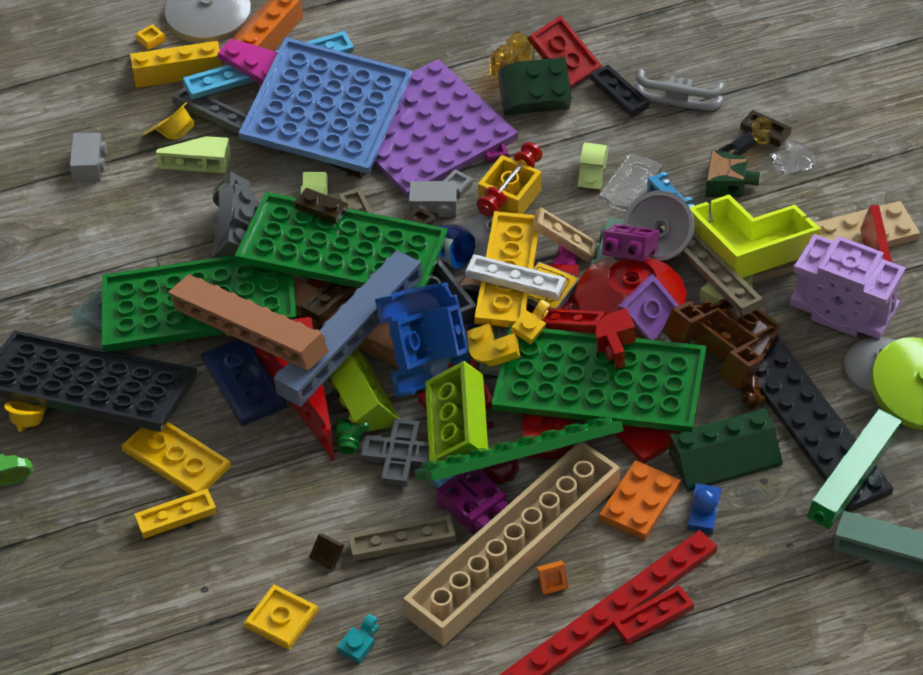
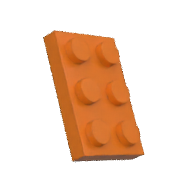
M635 460L600 512L599 520L646 541L680 488L681 480Z

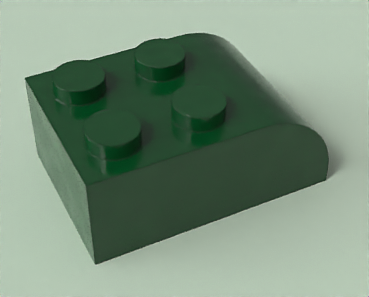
M566 57L515 62L502 67L498 71L503 116L570 109L572 96Z

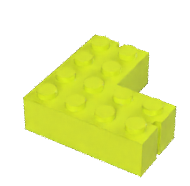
M726 195L711 200V223H709V204L707 202L690 207L694 217V232L741 278L799 259L814 234L820 236L821 228L810 218H806V214L796 205L753 218L734 198Z

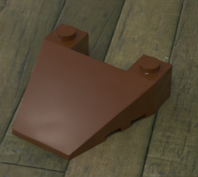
M720 299L719 303L711 304L710 300L703 301L701 305L685 302L673 308L661 332L669 337L671 342L687 343L695 340L700 345H705L709 352L724 362L718 375L729 386L738 390L751 383L781 325L760 309L742 316L726 299Z

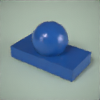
M696 483L687 530H700L701 532L713 534L721 487Z

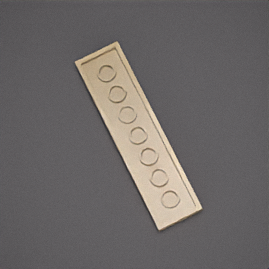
M901 201L880 206L889 247L919 240L920 232ZM868 209L815 222V224L821 228V237L835 241L837 236L864 245L860 228ZM798 259L753 274L752 283L794 272V265Z

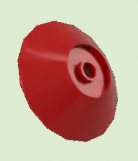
M611 256L589 266L578 280L575 298L579 310L605 311V315L618 311L617 306L652 274L678 305L686 302L687 292L681 277L664 262L650 256L646 257L645 261ZM635 330V337L641 336V335Z

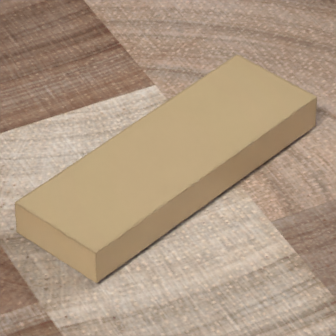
M541 207L536 211L533 223L534 230L588 263L594 259L597 241Z

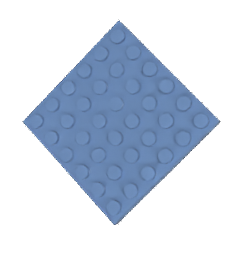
M285 37L239 131V139L369 174L412 78V70Z

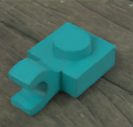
M368 614L359 630L352 627L338 644V653L361 664L375 645V640L372 636L379 629V625L376 624L378 618Z

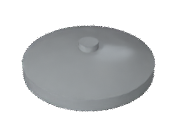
M168 0L165 6V19L170 31L182 40L197 44L228 40L234 37L251 18L250 0Z

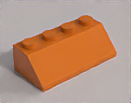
M267 0L232 39L274 51L303 18L302 1Z

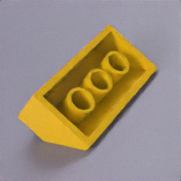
M218 41L130 54L136 88L183 81L184 77L222 67L221 60L217 58L220 51Z

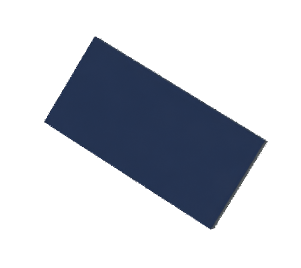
M236 339L200 354L201 360L241 426L287 408L285 399L276 393L275 383L249 343Z

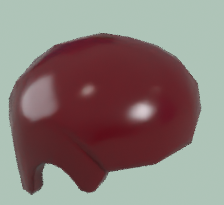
M518 459L481 468L495 484L513 481L517 471L520 470Z

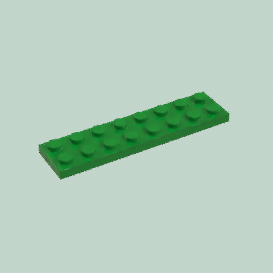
M611 417L590 419L585 424H571L564 426L562 430L556 431L553 429L541 432L539 436L521 437L517 439L518 442L509 443L507 441L494 444V448H479L471 450L470 454L451 455L446 457L447 462L445 460L438 462L437 460L422 463L423 468L416 469L415 474L417 480L435 481L624 430L622 422L612 421Z

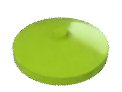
M907 337L889 343L879 352L871 367L870 385L877 403L884 412L900 419L902 425L917 430H923V338Z

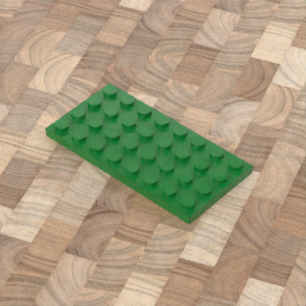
M265 192L235 254V263L361 288L368 281L370 275L375 273L383 265L384 261L398 250L421 262L422 279L414 287L416 288L428 285L448 236V229L349 208L337 224H333L295 209L294 202L297 198Z
M235 255L102 275V348L104 352L227 334L175 309L168 292L188 274L198 279L201 278L214 286L217 285L227 292H233L245 300L249 299L261 307H267L279 315L283 314L290 320L297 319L294 275L235 263Z
M510 325L508 335L513 334L511 332L513 325ZM544 328L532 344L516 335L520 358L502 363L500 366L492 400V410L584 421L611 417L612 421H621L622 425L693 432L706 357V346L635 338L636 342L622 346L625 351V366L615 369L612 360H607L604 351L597 352L596 334Z

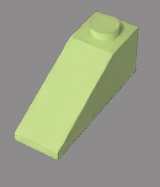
M208 136L160 148L156 151L159 169L226 173L231 155L229 138Z

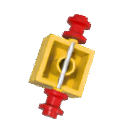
M531 142L524 143L521 151L517 152L513 159L501 155L478 183L477 207L482 215L493 217L494 211L524 214L542 191V171L534 167L535 162H539L543 154L537 144Z

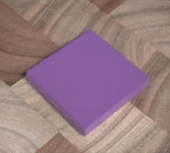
M652 274L621 302L617 308L619 310L627 308L635 330L643 339L656 340L662 334L661 331L672 309L679 305Z

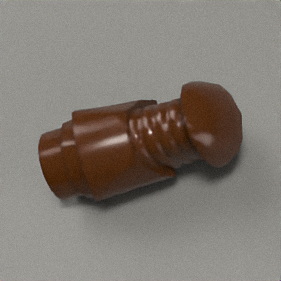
M754 375L751 383L742 387V401L750 409L761 406L765 400V397L760 392L758 377Z

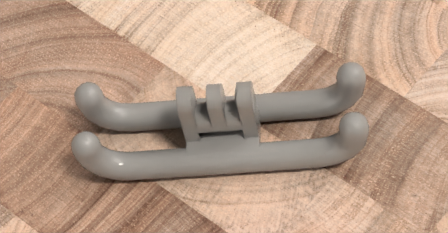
M639 69L636 73L638 83L635 89L653 103L700 111H714L720 108L724 99L720 95L725 86L722 82H719L714 89L692 87L693 79H688L686 85L684 84L685 78L680 77L678 83H675L676 76H671L669 83L649 80L645 78V71ZM644 88L666 91V95L649 93ZM689 96L715 98V100L710 103L689 100Z

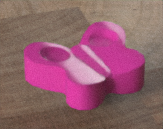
M558 246V257L553 260V264L576 265V260L579 257L564 247Z

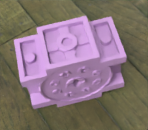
M814 234L794 265L793 273L797 274L796 289L790 298L789 305L811 313L812 321L851 336L857 337L858 333L861 332L881 339L899 307L900 300H897L899 283L905 274L906 268L884 260V252L840 236H837L835 241Z

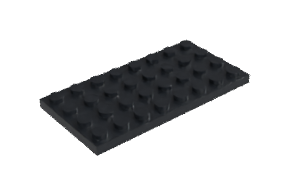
M15 330L0 348L1 398L75 413L81 416L94 417L104 421L117 422L127 426L145 428L150 431L161 432L197 378V368L116 351L104 352L103 349Z

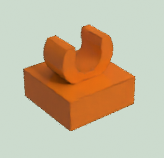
M562 560L537 567L540 590L543 595L569 588L565 564Z

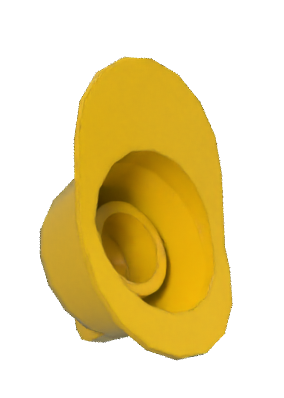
M187 102L171 116L147 130L144 135L156 130L168 139L174 140L183 137L194 127V121L184 108Z
M9 400L4 405L5 410L9 412L11 423L17 425L19 432H23L28 427L39 425L47 407L34 406L15 400Z

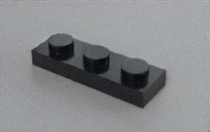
M606 65L591 73V81L631 117L649 108L650 101L610 65Z

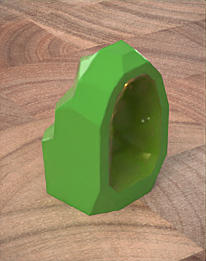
M0 454V486L19 483L32 474L33 466L27 458Z

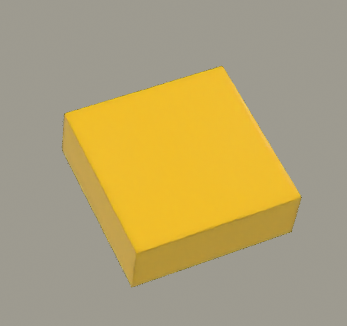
M153 24L135 33L136 40L147 50L166 41L165 34Z

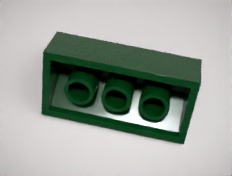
M765 408L695 427L693 432L684 430L670 434L669 455L687 492L695 490L696 483L713 485L783 465L776 430Z

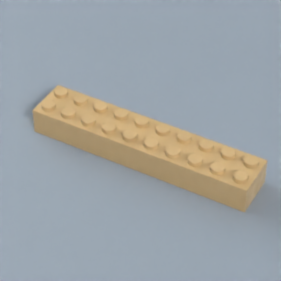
M585 442L577 443L403 598L404 616L444 647L616 490L620 484V467Z

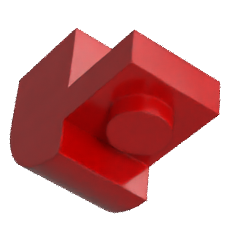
M627 308L605 315L596 326L597 352L604 351L607 360H612L615 369L624 367L625 351L622 346L636 342L635 326Z

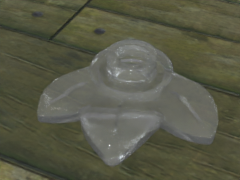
M790 140L786 141V152L775 153L770 156L773 163L781 167L780 172L785 174H796L801 170H811L816 165V157L812 151L807 150L803 144Z

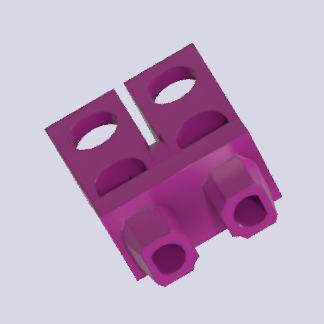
M614 224L604 231L602 255L645 261L649 255L657 254L660 230L642 227L636 229L635 226Z
M481 469L458 474L456 478H451L436 489V504L442 510L447 509L452 513L459 523L465 526L466 530L471 534L481 530L509 505L507 503V494L500 490Z

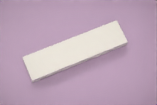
M475 254L465 271V276L468 278L557 301L566 281V278Z

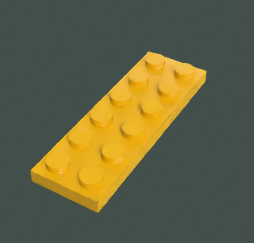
M494 211L486 258L534 269L539 232L533 229L535 215ZM481 281L475 312V324L485 325L489 323L493 326L510 327L527 310L529 293Z

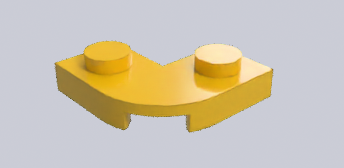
M489 323L467 331L468 349L474 361L486 363L488 367H492L520 358L518 338L514 333L494 340L493 328Z

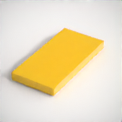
M169 422L166 423L161 432L140 428L121 445L123 452L189 494L209 489L231 468V461Z

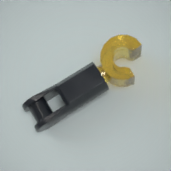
M765 116L757 118L752 124L753 133L750 131L746 132L733 142L721 147L718 151L729 153L731 150H734L735 152L732 154L741 156L756 146L757 142L761 144L769 143L770 139L767 132L773 130L772 121Z

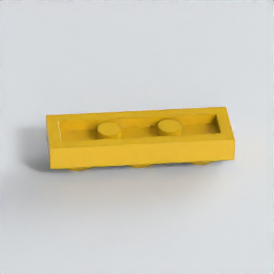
M207 488L137 512L134 516L141 535L145 539L217 514V510Z

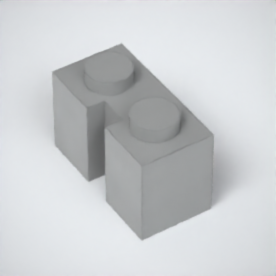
M73 133L70 160L73 182L101 181V172H105V158H103V155H107V144L102 142L101 133Z
M410 181V212L418 206L430 213H437L438 217L456 218L457 181Z

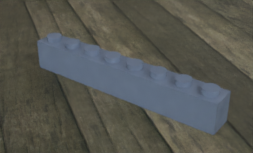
M398 250L391 257H388L383 265L370 275L368 281L361 288H358L347 303L341 305L338 312L330 320H327L320 329V332L325 336V343L329 352L309 371L289 362L274 377L276 393L301 407L380 324L375 299L414 288L422 279L421 262Z

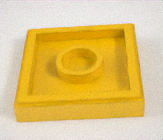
M273 584L246 619L244 626L246 629L290 650L319 610L317 605Z

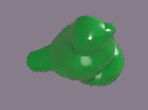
M338 418L333 427L335 430L334 435L337 439V451L347 455L357 453V448L360 445L359 439H361L364 432L369 430V424L354 425L346 419Z

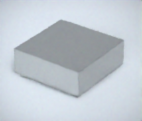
M454 170L444 180L457 181V197L459 198L474 184L473 178L457 170Z

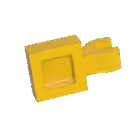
M542 299L533 313L525 310L513 324L511 332L532 344L546 326V323L542 320L549 313L547 309L550 307V304Z

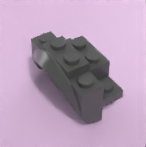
M230 172L213 191V202L219 207L211 258L236 254L260 204L255 199V192L250 191V181Z

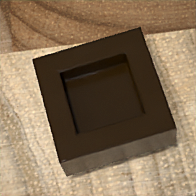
M318 534L309 558L329 569H335L344 544L325 534Z

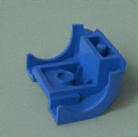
M448 283L411 288L375 299L380 323L389 322V334L393 340L394 357L399 370L391 372L396 397L413 395L415 391L426 388L425 381L450 369L448 366L450 362L455 366L463 361H470L457 295L451 294Z

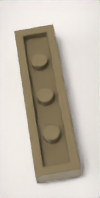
M447 515L348 534V541L353 561L456 542V535L451 517Z

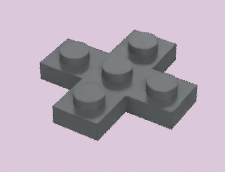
M395 418L391 438L365 435L361 461L384 464L381 477L382 484L407 487L411 467L423 468L422 463L429 461V443L417 441L420 421Z

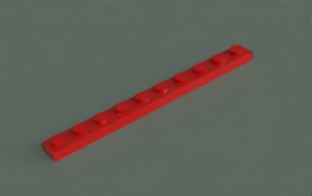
M698 530L500 675H550L613 629L612 620L655 598L717 552V545Z

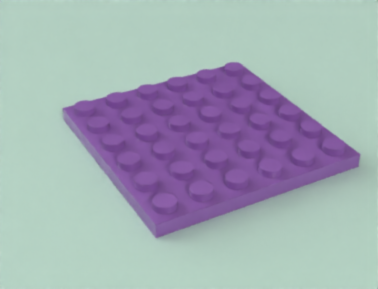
M437 59L412 72V78L374 161V166L409 198L410 181H441L447 178L454 170L460 171L484 158L486 151L492 152L500 148L501 143L508 145L517 140L518 132Z

